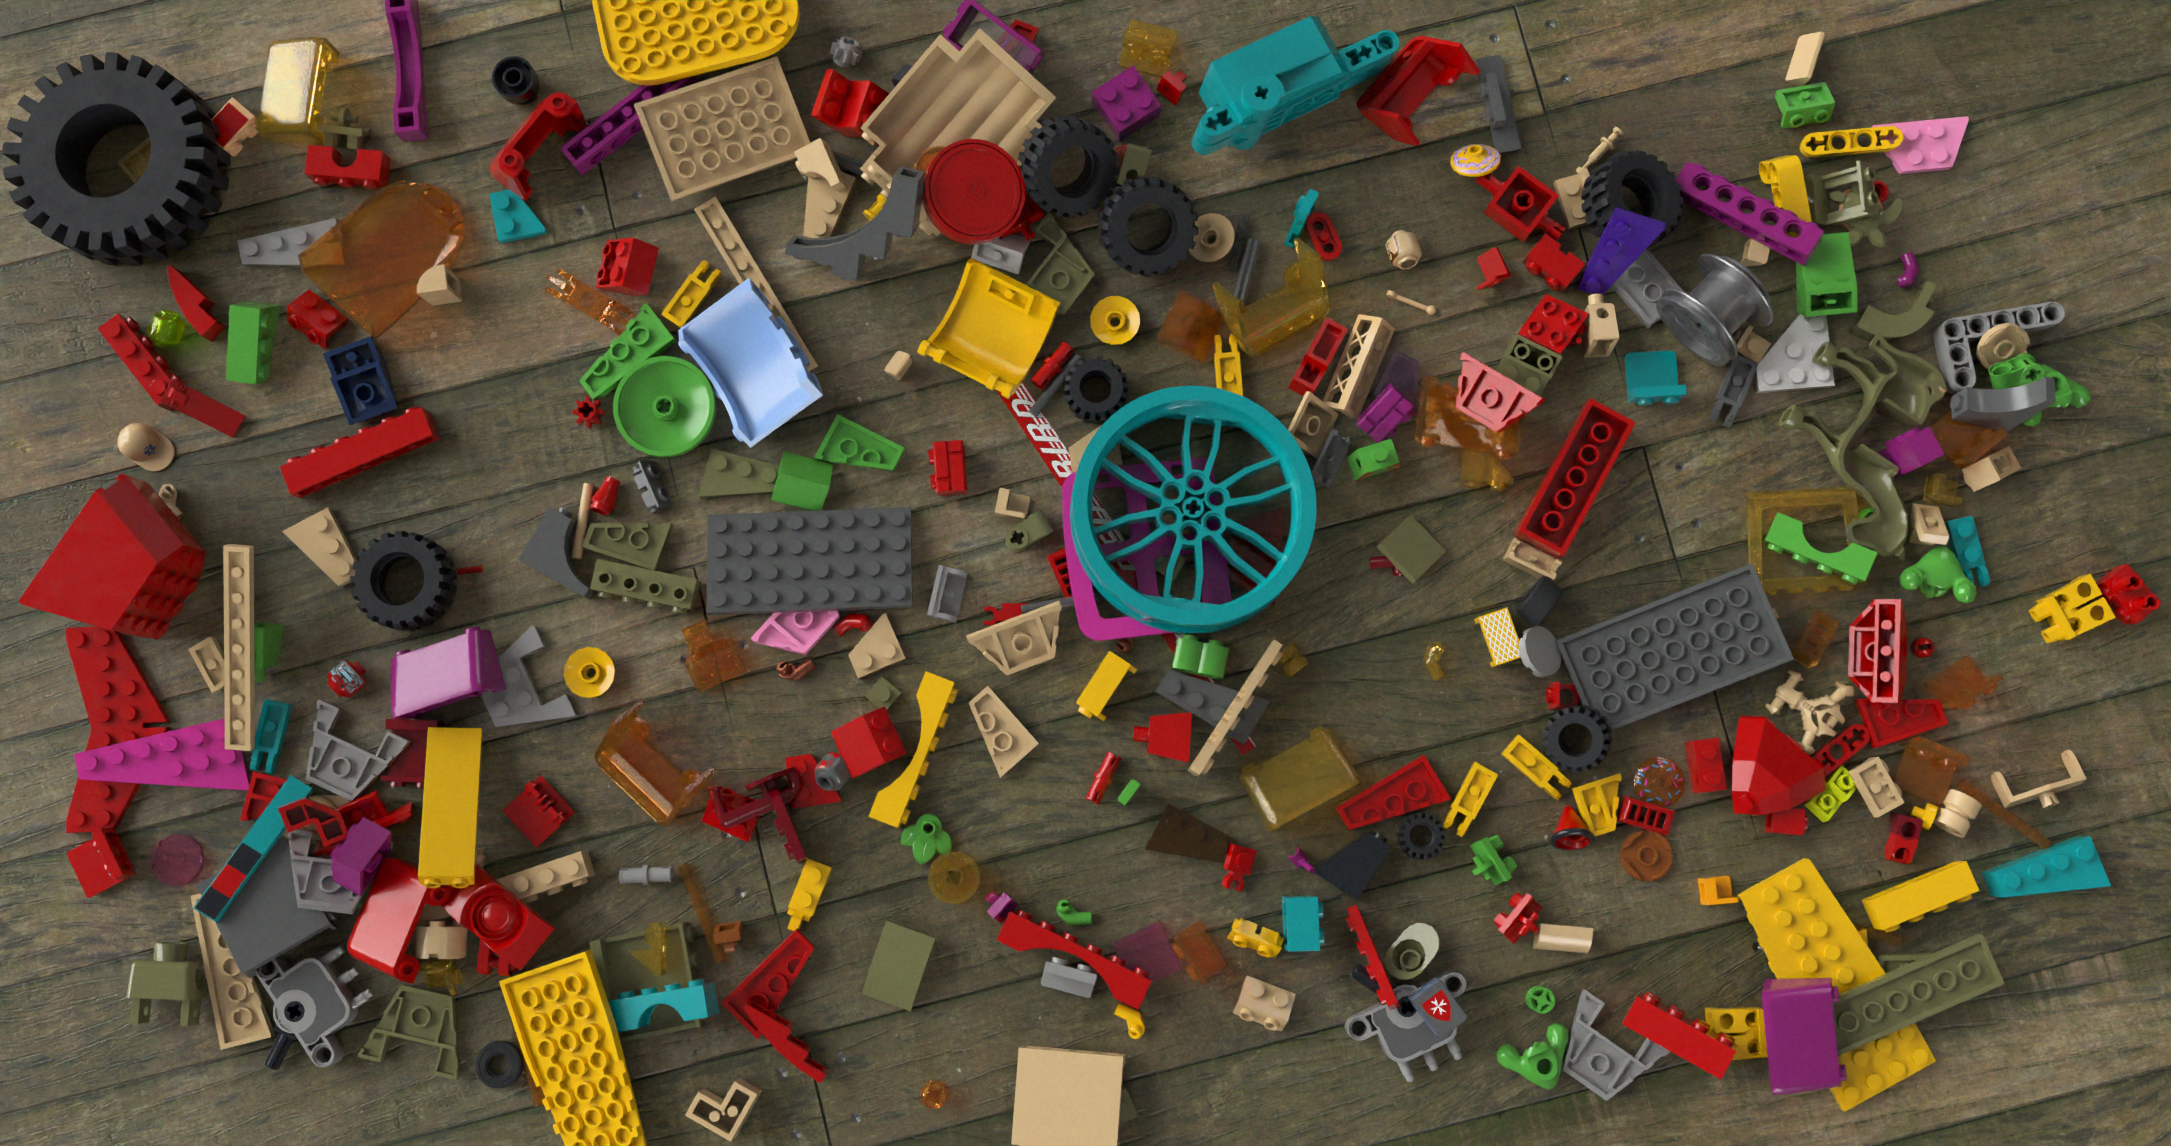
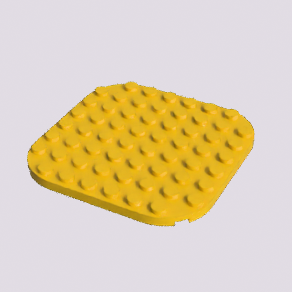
M592 0L602 51L609 66L624 80L648 86L676 81L775 54L793 37L800 17L798 0Z

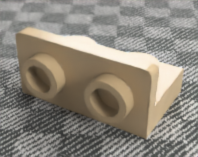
M1587 168L1581 170L1579 174L1555 180L1553 183L1555 191L1559 195L1558 200L1568 230L1587 225L1585 221L1587 216L1586 213L1582 212L1581 205L1584 203V200H1581L1582 190L1585 189L1584 183L1590 176Z
M1879 756L1868 758L1861 765L1848 771L1874 818L1880 817L1905 803L1901 797L1902 791L1900 787L1892 781L1888 774L1889 768Z

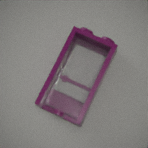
M964 0L957 9L958 15L954 21H950L943 30V34H945L943 37L958 51H961L980 28L1031 75L1047 53L977 0Z

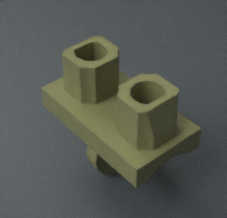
M342 107L339 114L332 113L331 120L338 121V124L317 123V131L323 132V143L325 146L340 147L341 134L347 135V148L364 149L365 136H371V128L350 126L351 123H358V116L351 115V111L347 107Z

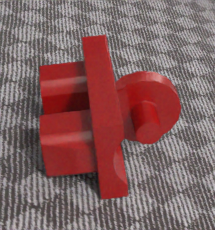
M1515 893L1509 902L1512 908H1514L1511 914L1508 916L1502 912L1494 919V923L1499 928L1498 931L1508 941L1515 944L1519 937H1524L1529 930L1535 934L1540 930L1534 924L1540 917L1538 913L1543 907L1528 893L1525 896Z

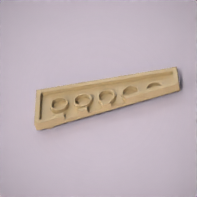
M1276 640L1270 643L1191 764L1188 772L1195 776L1208 772L1214 763L1211 756L1215 751L1219 753L1226 742L1225 734L1229 729L1233 731L1241 718L1238 717L1241 709L1249 707L1255 697L1252 695V692L1256 686L1261 688L1269 676L1265 673L1270 664L1275 666L1283 653L1279 650L1282 644Z
M201 893L190 896L192 907L201 898ZM193 909L220 1049L274 1037L275 1032L254 977L248 978L241 974L216 923Z

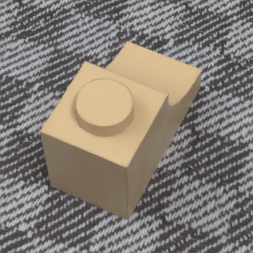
M819 138L795 151L798 159L795 163L802 175L805 174L811 179L817 177L825 178L830 186L838 192L848 188L831 147L826 141Z
M2007 446L1961 470L1964 473L1966 484L1975 492L2021 469V466L2010 446Z

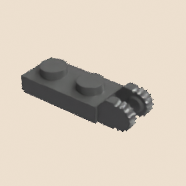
M1738 354L1734 360H1730L1714 401L1716 402L1712 407L1709 420L1715 422L1720 415L1722 406L1726 405L1730 409L1724 419L1723 426L1729 428L1732 425L1737 411L1741 409L1757 369V362Z

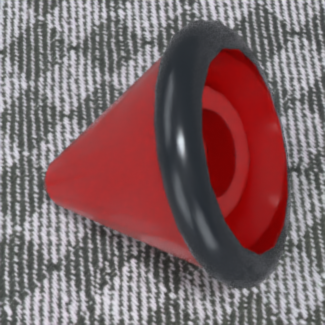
M1566 806L1563 809L1554 834L1550 838V843L1553 847L1560 850H1578L1591 845L1595 840V836L1587 828L1573 807Z

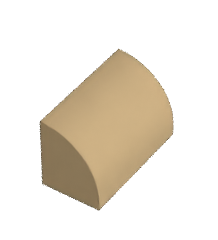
M446 265L434 266L420 277L417 284V294L432 306L462 302L460 279Z
M1547 923L1534 924L1540 930L1536 934L1534 933L1533 949L1588 953L1590 950L1593 928Z

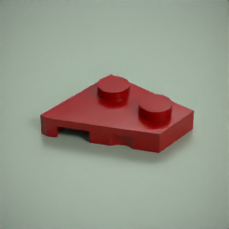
M812 754L785 757L786 769L795 767L801 781L800 791L791 800L792 809L842 802V797L837 791L824 790L817 784L814 770L818 762Z

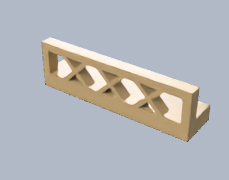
M1358 315L1323 398V402L1331 409L1341 411L1351 419H1358L1395 331V328L1386 320L1380 317ZM1364 323H1371L1369 331L1362 335L1361 330ZM1360 345L1361 350L1359 354L1352 358L1353 349ZM1351 368L1352 372L1350 376L1343 380L1342 376L1344 371ZM1341 391L1342 396L1339 403H1333L1334 395Z

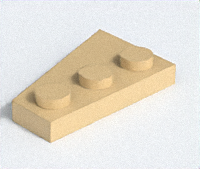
M842 172L848 188L841 192L832 188L825 178L817 177L811 179L808 177L804 237L827 238L833 236L857 181L856 177Z
M327 507L282 531L338 586L342 587L350 583V576H355L356 570L352 569L354 562L358 563L330 508Z
M989 686L984 688L969 702L1001 778L1039 743Z

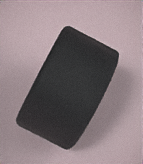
M1542 576L1521 601L1516 612L1532 625L1537 626L1558 602L1563 594V589L1546 576Z

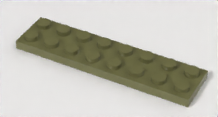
M1976 934L1840 993L1839 1003H1834L1833 1009L1838 1056L2004 985L2005 983L1984 935Z

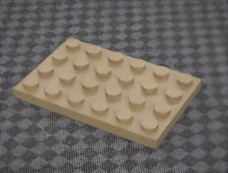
M777 56L634 104L671 201L797 159L795 151L810 144Z

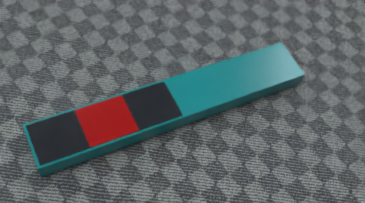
M290 775L193 909L218 923L286 830L278 808L303 797L309 798L314 789Z

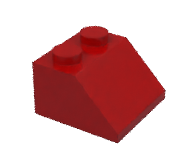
M885 706L864 714L831 731V735L852 779L893 762L906 754Z

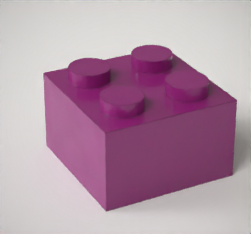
M1134 65L1092 91V103L1118 141L1123 140L1160 116V103Z
M365 817L362 818L358 825L353 824L347 833L345 842L342 845L338 844L331 854L333 882L361 896L374 879L381 863L391 856V831Z

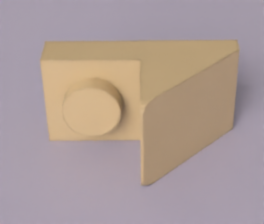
M1913 503L1908 537L1910 543L1933 546L1935 543L1947 544L1949 534L1939 507Z

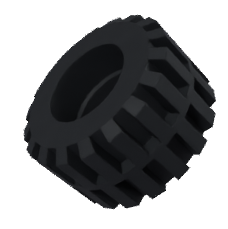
M1092 356L1086 357V361L1079 360L1077 366L1071 367L1069 375L1065 379L1066 403H1068V408L1071 412L1075 413L1078 419L1083 418L1084 422L1090 423V421H1095V424H1101V421H1107L1115 412L1125 406L1128 396V383L1125 373L1121 371V367L1118 364L1114 365L1113 360L1109 358L1103 360V356H1097V359H1092ZM1091 378H1102L1110 384L1111 395L1103 402H1090L1082 396V385Z
M1573 705L1557 712L1549 719L1547 728L1544 729L1543 733L1545 735L1543 746L1547 747V751H1545L1547 756H1551L1553 758L1552 762L1555 765L1559 764L1561 769L1565 771L1569 769L1572 772H1585L1596 767L1606 758L1613 742V737L1611 736L1612 729L1611 726H1608L1606 717H1602L1598 710H1592L1590 706ZM1574 723L1584 725L1592 734V747L1582 754L1571 751L1564 742L1563 735L1565 729Z

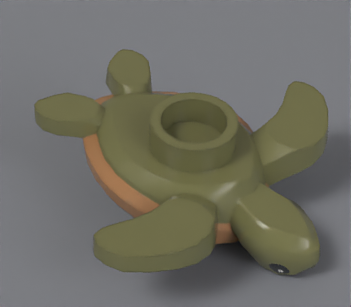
M1858 181L1851 183V189H1847L1843 193L1834 191L1829 194L1831 201L1839 203V210L1861 204ZM1900 198L1895 199L1892 205L1885 211H1883V206L1879 201L1877 214L1842 223L1850 231L1848 232L1850 246H1855L1861 241L1863 236H1868L1873 246L1884 248L1886 236L1880 229V226L1897 221L1903 210L1902 200Z

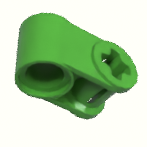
M2022 353L2006 361L1996 363L1988 370L1992 389L2023 386L2038 381L2045 375L2044 368L2040 364L2035 363V358L2029 353Z

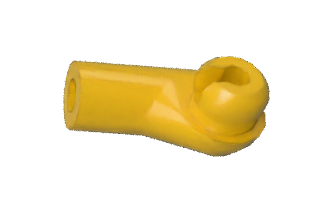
M1118 1003L1114 1015L1126 1020L1129 1029L1128 1033L1131 1038H1141L1145 1032L1141 1013Z

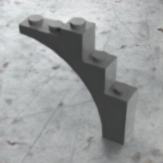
M900 166L893 175L890 192L882 210L867 224L850 233L835 237L809 238L794 235L786 244L785 254L791 255L798 260L808 259L816 261L823 266L832 265V275L839 276L846 281H856L864 271L866 255L870 259H884L891 250L893 233L900 238H911L917 231L925 171Z

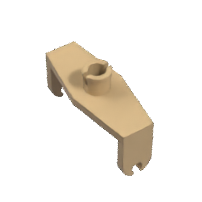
M2069 749L2062 753L2063 763L2071 778L2047 784L2015 796L2012 795L2003 775L1999 771L1993 773L1991 780L2004 808L2037 799L2040 800L2043 809L2059 804L2060 801L2055 793L2081 785L2087 779L2074 753Z

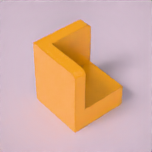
M1729 876L1698 878L1701 905L1739 902L1738 897H1733Z

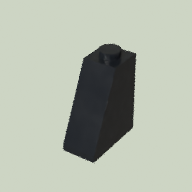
M1376 831L1373 834L1366 832L1314 865V873L1353 899L1358 900L1391 848L1386 844L1388 839Z

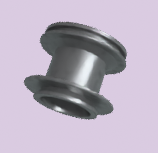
M1702 254L1697 260V266L1703 280L1689 294L1675 288L1666 289L1662 297L1657 301L1656 308L1664 325L1686 349L1709 364L1724 366L1729 360H1734L1738 354L1737 344L1732 334L1745 321L1758 326L1769 325L1773 321V312L1766 288L1748 268L1727 256L1720 257L1714 254Z

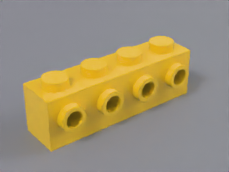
M1954 861L1864 898L1861 901L1873 928L1884 930L1887 933L1899 929L1900 923L1907 920L1909 923L1923 919V914L1931 910L1933 913L1943 911L1948 908L1947 904L1953 901L1961 903L1972 898L1971 894L1980 890L1967 861Z

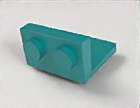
M1674 351L1631 352L1625 355L1628 403H1637L1638 406L1652 405L1653 402L1676 404L1687 395L1686 385H1678L1676 353Z

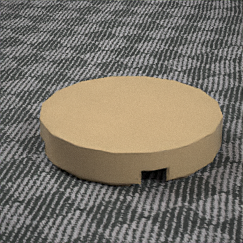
M1998 324L1981 337L1977 345L1976 355L1979 362L1989 370L1996 363L2006 361L2022 353H2028L2026 349L2028 345L2030 346V339L2028 334L2017 324Z

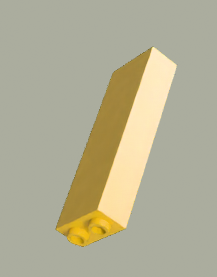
M428 727L418 868L419 885H424L427 888H438L441 885L465 888L468 885H475L483 742L482 728Z

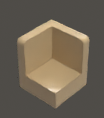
M1000 488L995 515L1023 521L1027 518L1030 497L1011 493L1010 489Z

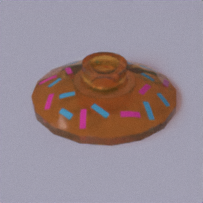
M1653 757L1646 759L1637 767L1633 777V786L1636 795L1641 801L1661 807H1668L1680 799L1684 792L1685 779L1682 770L1675 762L1664 757ZM1660 777L1665 780L1663 787H1660L1657 783Z

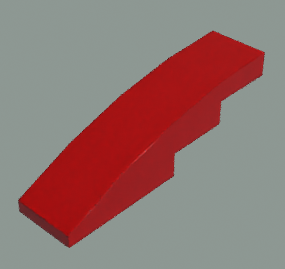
M748 998L743 1009L762 1035L795 1067L821 1084L826 1076L827 1067L807 1056L810 1045L790 1034L793 1023Z

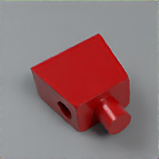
M1192 713L1150 716L1149 727L1134 726L1133 742H1147L1148 754L1188 763Z

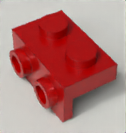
M310 289L287 305V321L289 325L296 330H300L312 343L318 344L323 349L329 347V338L348 323L347 317Z
M722 787L720 789L728 812L755 801L753 798H747L734 792L731 788ZM709 798L702 822L749 842L760 816L734 827L725 828L720 824Z

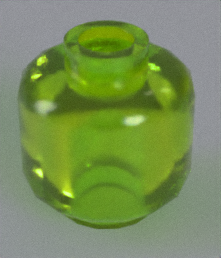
M161 309L160 312L152 314L147 328V335L153 339L154 345L168 348L169 345L180 343L185 329V322L181 319L182 315L167 309Z

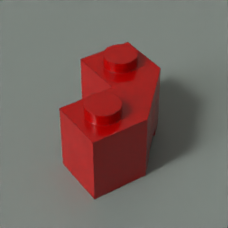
M307 797L300 798L278 808L288 833L314 823L324 847L347 838L349 830L340 810Z

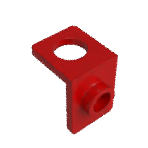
M1494 247L1477 257V261L1486 278L1485 282L1477 286V290L1493 288L1511 277L1498 247Z
M1553 682L1549 684V688H1546L1545 698L1546 703H1549V710H1562L1573 705H1579V696L1574 684ZM1564 689L1571 691L1573 700L1570 704L1560 702V691Z

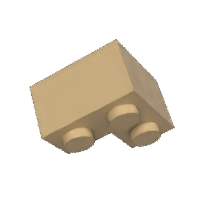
M741 1078L734 1081L725 1099L703 1088L698 1091L685 1116L731 1142L737 1137L762 1090Z

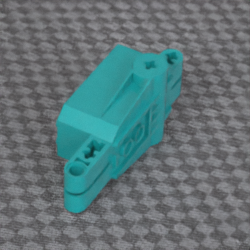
M1309 16L1212 61L1199 90V95L1207 111L1200 119L1191 143L1193 149L1201 155H1208L1226 146L1241 150L1252 148L1258 143L1261 136L1338 99L1340 92L1382 73L1399 47L1400 40L1398 36L1391 30H1382L1338 51L1319 16Z

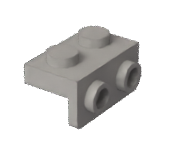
M1054 956L1052 960H1046L1041 979L1042 986L1086 998L1091 997L1097 977V972H1093V967L1078 963L1077 967L1067 965L1068 960Z

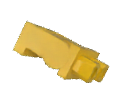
M2091 574L2079 576L2065 586L2036 600L2038 604L2029 610L2035 622L2046 618L2050 624V627L2041 631V635L2046 643L2070 640L2116 618L2104 597L2094 599L2102 595Z
M1705 1007L1706 1023L1710 1025L1709 1030L1716 1034H1719L1721 1031L1724 1033H1736L1728 1034L1735 1039L1734 1043L1738 1045L1732 1060L1768 1058L1763 1008Z

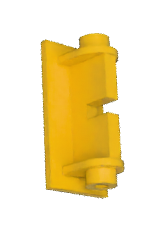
M1240 918V920L1234 919L1232 930L1227 939L1231 940L1238 947H1249L1256 950L1263 957L1276 958L1282 948L1281 945L1284 939L1280 936V933L1262 927L1260 935L1255 933L1258 924Z

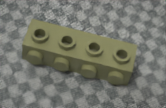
M597 559L590 589L597 592V597L612 599L613 595L622 597V602L636 605L637 601L640 600L647 602V607L662 610L663 605L672 607V612L686 615L687 610L695 612L701 581Z

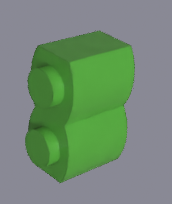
M1184 634L1183 638L1177 639L1171 670L1212 679H1223L1229 648L1224 647V642L1209 640L1208 643L1198 641L1199 637Z

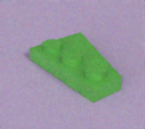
M837 414L814 459L894 472L906 449Z

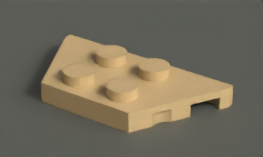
M1059 601L976 631L966 635L968 642L978 648L988 660L995 663L1005 675H1010L1055 658L1059 614L1062 606Z

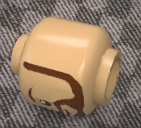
M1396 231L1386 243L1390 262L1395 267L1403 270L1412 268L1421 258L1422 252L1417 236L1412 232Z

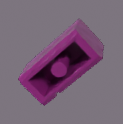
M1390 383L1358 417L1356 422L1363 431L1379 443L1383 440L1391 439L1397 432L1395 427L1401 421L1405 423L1414 414L1412 409L1415 406L1412 400Z

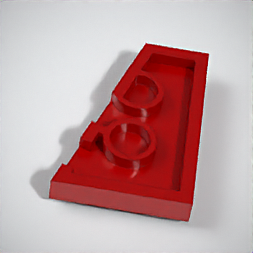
M1854 699L1862 723L1869 731V741L1872 748L1949 724L1940 699H1901L1900 703H1872L1869 699Z

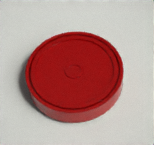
M964 139L946 146L931 161L925 171L922 202L928 218L942 234L960 243L983 244L999 238L1017 221L1025 202V183L1017 163L1004 149L985 140Z

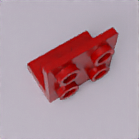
M100 828L91 833L93 839L67 852V857L87 898H92L136 875L115 828Z

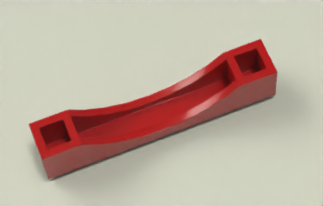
M1020 909L1017 910V913L1009 912L996 939L997 941L1019 952L1036 948H1050L1076 955L1089 963L1102 976L1115 999L1137 1010L1140 1009L1153 981L1148 978L1149 972L1139 967H1135L1134 970L1124 966L1126 961L1114 955L1109 959L1101 955L1102 949L1088 943L1087 947L1078 944L1079 938L1067 932L1062 936L1054 932L1055 926L1042 920L1040 924L1032 921V915Z

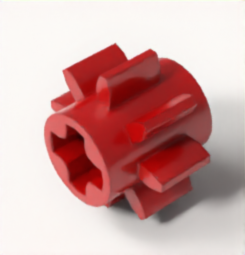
M586 396V401H576L578 406L572 413L579 416L576 421L577 424L582 425L586 422V426L592 429V424H602L600 418L606 412L603 409H599L602 402L597 399L592 403V399ZM589 408H591L593 412H590L589 417H587L585 413L589 412Z

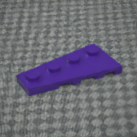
M1615 208L1578 281L1577 289L1591 294H1604L1665 229V222Z

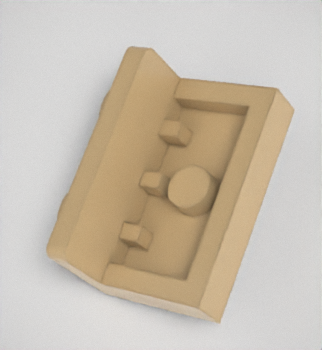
M1246 976L1233 1013L1239 1015L1243 1020L1260 1023L1269 1030L1282 1031L1288 1022L1296 994Z

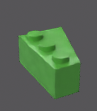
M255 301L230 305L226 381L255 385L267 382L270 374V361L281 305Z

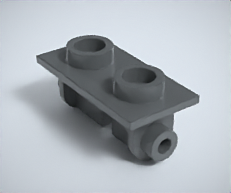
M638 461V465L632 467V476L639 490L645 487L648 489L641 494L647 510L655 514L661 511V507H672L670 493L663 484L658 466L654 461Z

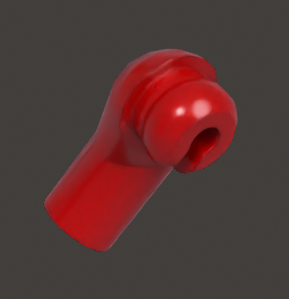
M850 613L839 621L833 629L842 637L851 628H860L862 632H867L872 627V622L865 614Z

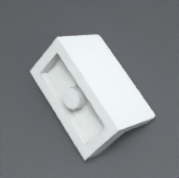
M1011 234L1001 240L997 238L987 243L974 244L971 258L1019 274L1030 241H1026L1024 237Z

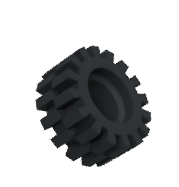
M1413 813L1405 817L1403 822L1399 824V831L1397 832L1399 841L1397 842L1401 846L1402 851L1409 857L1425 860L1435 857L1438 852L1442 851V846L1446 842L1444 839L1446 830H1443L1444 825L1438 821L1437 817L1429 813ZM1417 826H1425L1431 833L1430 842L1425 846H1418L1412 840V831Z

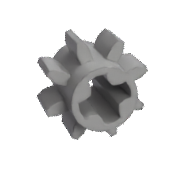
M843 36L840 40L837 39L836 42L832 43L829 53L834 55L833 61L835 64L843 68H850L856 62L859 63L863 51L858 50L859 43L855 39Z

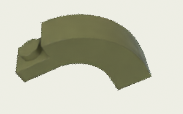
M1927 280L1918 286L1903 314L1890 315L1870 305L1859 311L1849 333L1869 342L1872 341L1875 335L1881 334L1887 343L1909 336L1923 327L1935 311L1928 307L1935 298L1933 292L1937 285Z

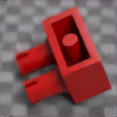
M2128 563L2114 567L2096 582L2102 593L2098 597H2104L2114 610L2115 617L2126 625L2139 623L2162 604L2160 599H2157V596L2151 592L2142 578L2134 572Z

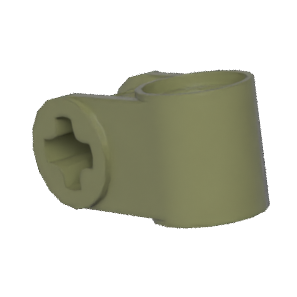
M1039 510L1007 532V548L1014 553H1020L1035 543L1048 538L1055 530L1043 511ZM1016 534L1017 537H1023L1021 545H1018L1017 542L1011 543L1013 535Z

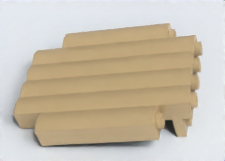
M980 28L961 51H958L940 34L862 125L861 129L864 133L861 136L872 146L875 142L880 146L860 168L863 171L861 176L872 186L876 182L883 188L880 193L887 199L893 175L900 166L917 170L920 159L928 151L936 148H945L954 142L964 139H980L994 143L1004 149L1015 160L1017 165H1022V162L1018 160L1019 152H1024L1025 149L1022 144L1025 139L1029 140L1032 137L1031 131L1035 127L1038 129L1042 127L1037 120L1056 97ZM922 202L919 219L921 224L919 227L929 236L932 233L938 236L940 231L928 218Z

